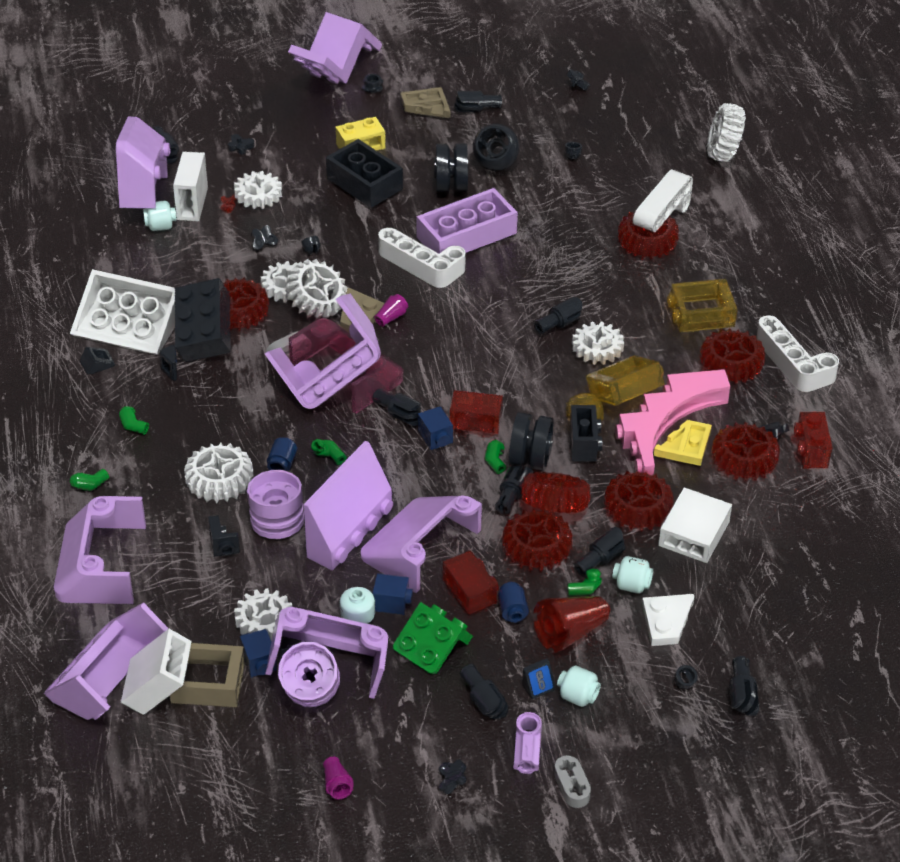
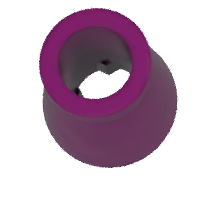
M399 294L389 296L382 308L374 316L377 324L384 327L387 323L404 315L408 308L407 301Z
M337 757L327 758L323 762L326 792L335 799L348 797L353 790L354 781Z

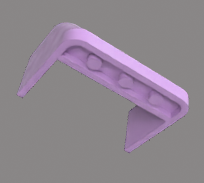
M138 117L127 118L116 143L119 208H156L157 179L168 177L167 156H170V143H166L163 136Z
M351 294L339 296L335 300L352 322L349 332L356 345L320 371L316 364L309 360L301 361L294 366L281 347L265 353L294 396L305 408L313 409L318 407L374 365L380 358L381 352L373 324Z
M99 496L92 499L66 524L54 583L55 596L64 603L133 604L134 597L130 572H104L103 560L99 556L89 555L94 528L145 529L146 521L142 497Z
M143 602L107 623L47 688L44 694L51 702L86 720L91 718L98 719L110 708L106 697L127 674L130 659L169 628Z
M287 607L278 613L267 663V675L272 674L280 647L281 636L307 642H316L324 646L373 656L369 698H375L385 668L388 635L384 629L296 607Z

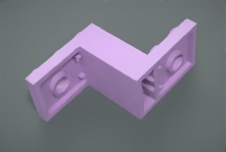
M326 12L310 51L291 45L288 53L294 57L295 62L302 64V68L310 71L311 75L321 78V75H323L332 83L338 84L340 81L347 84L361 48L367 51H372V49L380 51L382 43L362 24Z

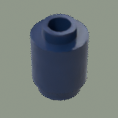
M277 438L274 441L267 458V468L269 471L290 470L298 450L297 445L291 439Z
M516 582L503 584L498 593L502 616L506 621L520 622L529 613L524 590Z

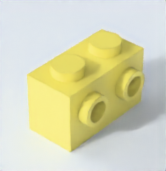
M376 117L336 126V144L339 149L357 139H360L376 151L385 149V130Z

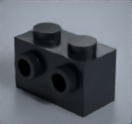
M571 405L570 441L572 461H597V453L602 451V436H598V433H601V419H597L596 405Z

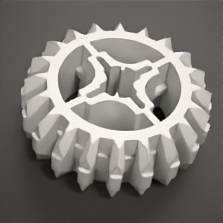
M724 103L719 107L708 132L707 153L710 158L728 162L736 154V150L742 140L741 137L745 126L744 121L746 119L745 111L742 107L730 103Z
M309 259L303 263L299 262L291 269L285 282V292L289 293L287 300L293 301L292 307H298L299 314L302 312L307 313V318L314 315L316 320L321 317L323 319L329 318V316L333 317L341 310V306L335 299L346 295L348 287L344 285L345 279L339 278L340 272L333 270V265L328 267L325 261L320 264L317 259L312 262ZM302 279L305 280V286L302 285ZM329 292H330L331 300H329L328 297H327V296L329 295V294H328Z
M222 443L219 446L210 444L208 448L201 446L200 452L193 451L192 457L188 458L184 469L185 482L191 493H195L198 499L204 497L206 502L214 499L216 503L221 499L228 502L230 497L237 499L238 493L245 494V490L248 488V484L253 477L252 462L247 452H242L240 447L233 448L231 443L227 446H223Z

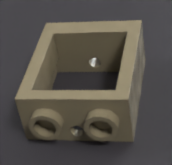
M191 643L187 663L228 666L225 684L184 681L183 685L170 695L171 703L237 707L245 667L243 646Z

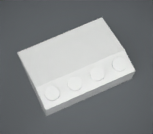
M92 269L70 335L159 355L160 350L175 328V288Z

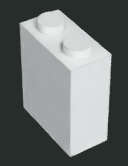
M182 152L173 184L177 220H200L208 189L205 153Z
M683 488L660 529L659 546L707 563L730 522L732 504Z
M167 629L130 659L121 703L144 715L179 689L184 683L192 641L171 629Z

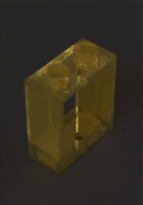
M726 279L675 283L671 285V293L667 294V303L669 308L672 307L673 322L677 323L680 332L735 327L737 307ZM716 299L718 307L686 310L684 302Z
M636 355L586 375L591 398L615 406L665 385L663 380L664 371L659 362Z

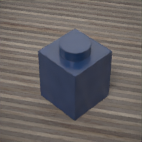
M441 406L418 413V432L430 450L453 443V424Z
M377 574L372 593L375 600V611L405 615L407 604L411 605L413 599V589L409 588V577Z
M267 629L241 635L240 643L244 648L245 664L250 677L265 675L271 647V640ZM276 660L272 671L277 670Z

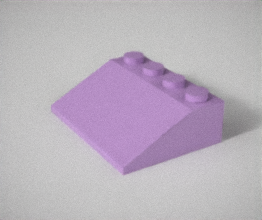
M364 441L304 503L307 558L332 571L339 563H343L346 560L348 553L354 547L360 545L363 537L376 527L378 521L384 514L387 515L393 506L392 489L369 442Z

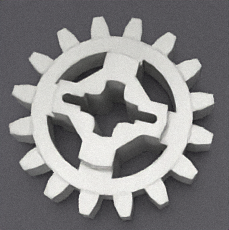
M252 171L251 175L245 173L243 174L244 178L238 177L237 183H234V196L238 198V203L244 202V207L252 205L253 209L256 207L264 209L265 205L273 206V202H279V197H282V183L278 181V177L272 178V173L264 175L263 171L260 173Z
M286 261L282 265L277 262V267L268 266L269 271H263V276L261 277L262 292L267 293L268 298L274 296V301L276 302L279 299H283V302L286 303L289 293L285 292V282L291 269L298 263L295 262L293 265H289V262ZM302 279V285L305 286V280Z
M591 322L589 327L583 324L582 330L576 329V333L573 335V351L577 352V357L583 356L584 362L592 360V363L595 365L597 361H601L605 365L606 360L614 362L615 357H621V352L624 349V336L619 335V329L612 330L613 325L611 324L607 327L604 326L603 322H600L599 325Z
M265 589L262 594L258 590H254V596L245 594V601L239 600L237 602L238 608L234 610L236 627L240 628L242 635L267 629L272 641L274 625L279 611L292 607V603H288L286 595L279 597V591L277 590L273 594H269V589Z

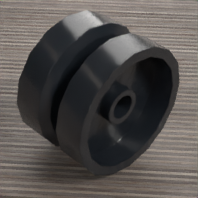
M456 143L453 148V157H450L448 144H436V158H434L436 192H447L450 189V178L454 179V189L456 191H468L467 143Z
M518 412L511 434L509 466L524 467L529 456V465L532 470L545 471L553 444L554 418L539 416L533 430L534 421L532 414Z

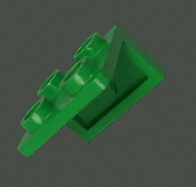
M420 602L394 642L393 648L427 672L436 674L458 639L468 645L473 635L466 631L468 625L455 617L452 621L445 618L447 612L435 604L430 608Z

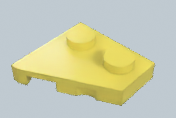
M691 420L685 421L678 430L668 435L665 443L655 446L654 456L701 466L712 425Z

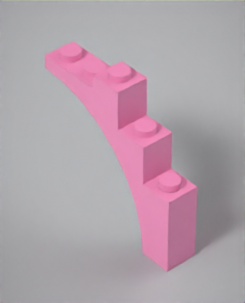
M725 369L670 374L667 376V385H663L662 393L644 394L643 404L639 405V412L620 414L619 424L615 425L616 439L621 440L623 449L630 448L631 456H635L636 474H640L643 484L653 483L655 467L653 458L654 448L668 428L681 418L695 411L711 406L728 404L730 384Z

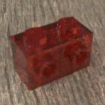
M454 390L450 407V421L453 424V429L498 434L502 417L503 395Z
M800 412L798 422L794 423V436L798 440L797 450L798 455H801L803 469L828 468L832 443L825 412Z
M471 550L443 561V580L468 615L497 603V591L499 590L497 580L494 576L490 577L485 570L482 560L480 558L477 559Z

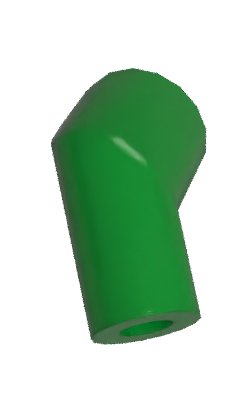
M123 407L119 412L123 428L146 434L149 429V423L137 420L134 413L136 411L133 407Z
M315 439L311 444V449L316 455L331 457L337 465H342L347 460V456L331 440Z
M493 440L487 445L484 459L497 474H501L506 470V465L499 458V455L503 453L501 450H505V446L502 442Z
M100 469L93 475L76 473L70 477V484L76 489L93 491L110 477L105 469Z
M589 569L586 572L587 578L583 582L567 583L568 596L593 594L602 583V578H600L601 572L598 569Z

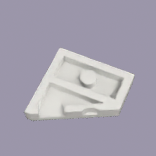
M694 594L643 598L642 607L651 646L679 643L682 629L685 627L690 608L693 606Z

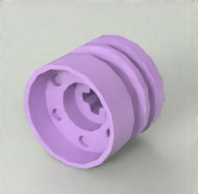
M270 470L260 473L250 481L247 495L250 506V522L253 530L260 536L269 539H281L298 532L304 525L305 518L304 505L302 503V484L299 478L293 473L284 470Z
M301 642L292 646L283 654L279 663L278 676L283 689L293 702L304 707H317L327 703L336 694L340 685V672L333 654L325 646L316 642ZM309 671L315 674L316 680L312 683L310 680H306V673Z

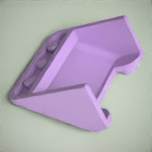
M468 496L416 498L362 547L361 558L365 563L383 574L409 577V588L417 593L420 590V566L426 558L425 550L418 542L445 516L478 534L481 531L482 504Z

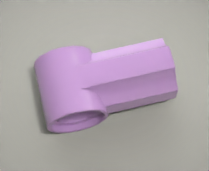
M532 712L521 714L516 721L514 769L525 774H531L539 770L542 721L537 714Z

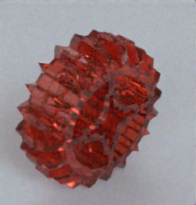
M629 212L628 216H623L618 228V238L621 247L626 248L627 253L633 252L634 256L641 255L642 258L649 256L652 259L654 256L661 258L662 254L668 255L670 251L674 250L679 239V229L675 219L669 216L660 228L653 232L633 224L635 213Z
M236 277L234 280L226 279L223 284L230 293V331L233 328H238L239 331L243 327L249 329L250 325L257 326L258 321H264V317L268 312L269 298L265 288L261 287V283H255L253 279L246 281L245 277L241 280H237Z
M730 328L728 331L720 329L718 333L712 332L711 336L706 337L701 346L700 360L704 370L725 369L728 381H734L736 384L738 380H741L745 383L747 379H754L755 375L760 374L765 363V348L762 346V341L757 340L755 335L749 336L748 331L743 333L740 332V329L737 331H732Z
M745 421L743 425L735 422L733 427L726 425L725 429H720L713 440L711 453L714 464L718 465L719 471H725L726 476L734 475L735 479L742 477L745 481L748 478H753L756 481L759 476L765 478L768 473H772L778 464L780 449L777 438L773 437L772 432H766L765 426L758 428L756 423L747 425Z
M637 469L634 473L626 470L624 476L618 474L615 479H611L609 486L605 490L604 504L608 515L612 516L613 522L620 521L621 527L628 525L631 530L637 527L642 532L644 527L652 530L654 525L661 526L673 508L674 496L670 485L665 483V478L658 479L657 473L649 475L647 470L644 473H639Z
M544 471L542 473L528 474L524 477L521 489L522 500L527 505L549 512H558L559 514L560 512L569 514L571 512L584 511L588 508L591 497L590 485L585 480L554 472L548 473Z
M533 508L531 512L523 510L521 515L514 514V517L508 520L503 530L502 545L506 556L511 557L512 563L519 562L520 568L529 566L530 571L536 567L542 572L544 567L547 566L552 570L554 564L561 565L563 559H567L572 549L573 535L568 522H564L562 516L556 517L554 511L546 513L544 508L541 512Z

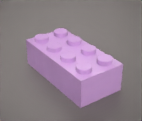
M495 188L417 216V238L424 246L438 254L450 246H460L465 249V252H469L516 234L518 212Z

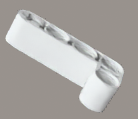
M671 169L637 208L633 224L656 232L674 210L684 213L690 204L693 177Z
M384 228L378 234L379 254L383 258L434 287H446L465 272L466 252L460 246H450L438 254L393 228Z
M763 316L759 319L756 336L757 343L796 389L802 392H809L835 382L839 359L836 355L822 353L811 357L776 317Z

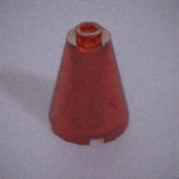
M600 596L546 598L537 602L534 607L533 614L537 613L538 620L534 622V628L544 647L554 649L553 652L563 651L605 623L609 618L610 607Z

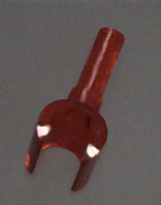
M234 194L230 197L222 196L220 199L223 203L220 209L226 213L232 212L235 208L234 201L237 198H235Z

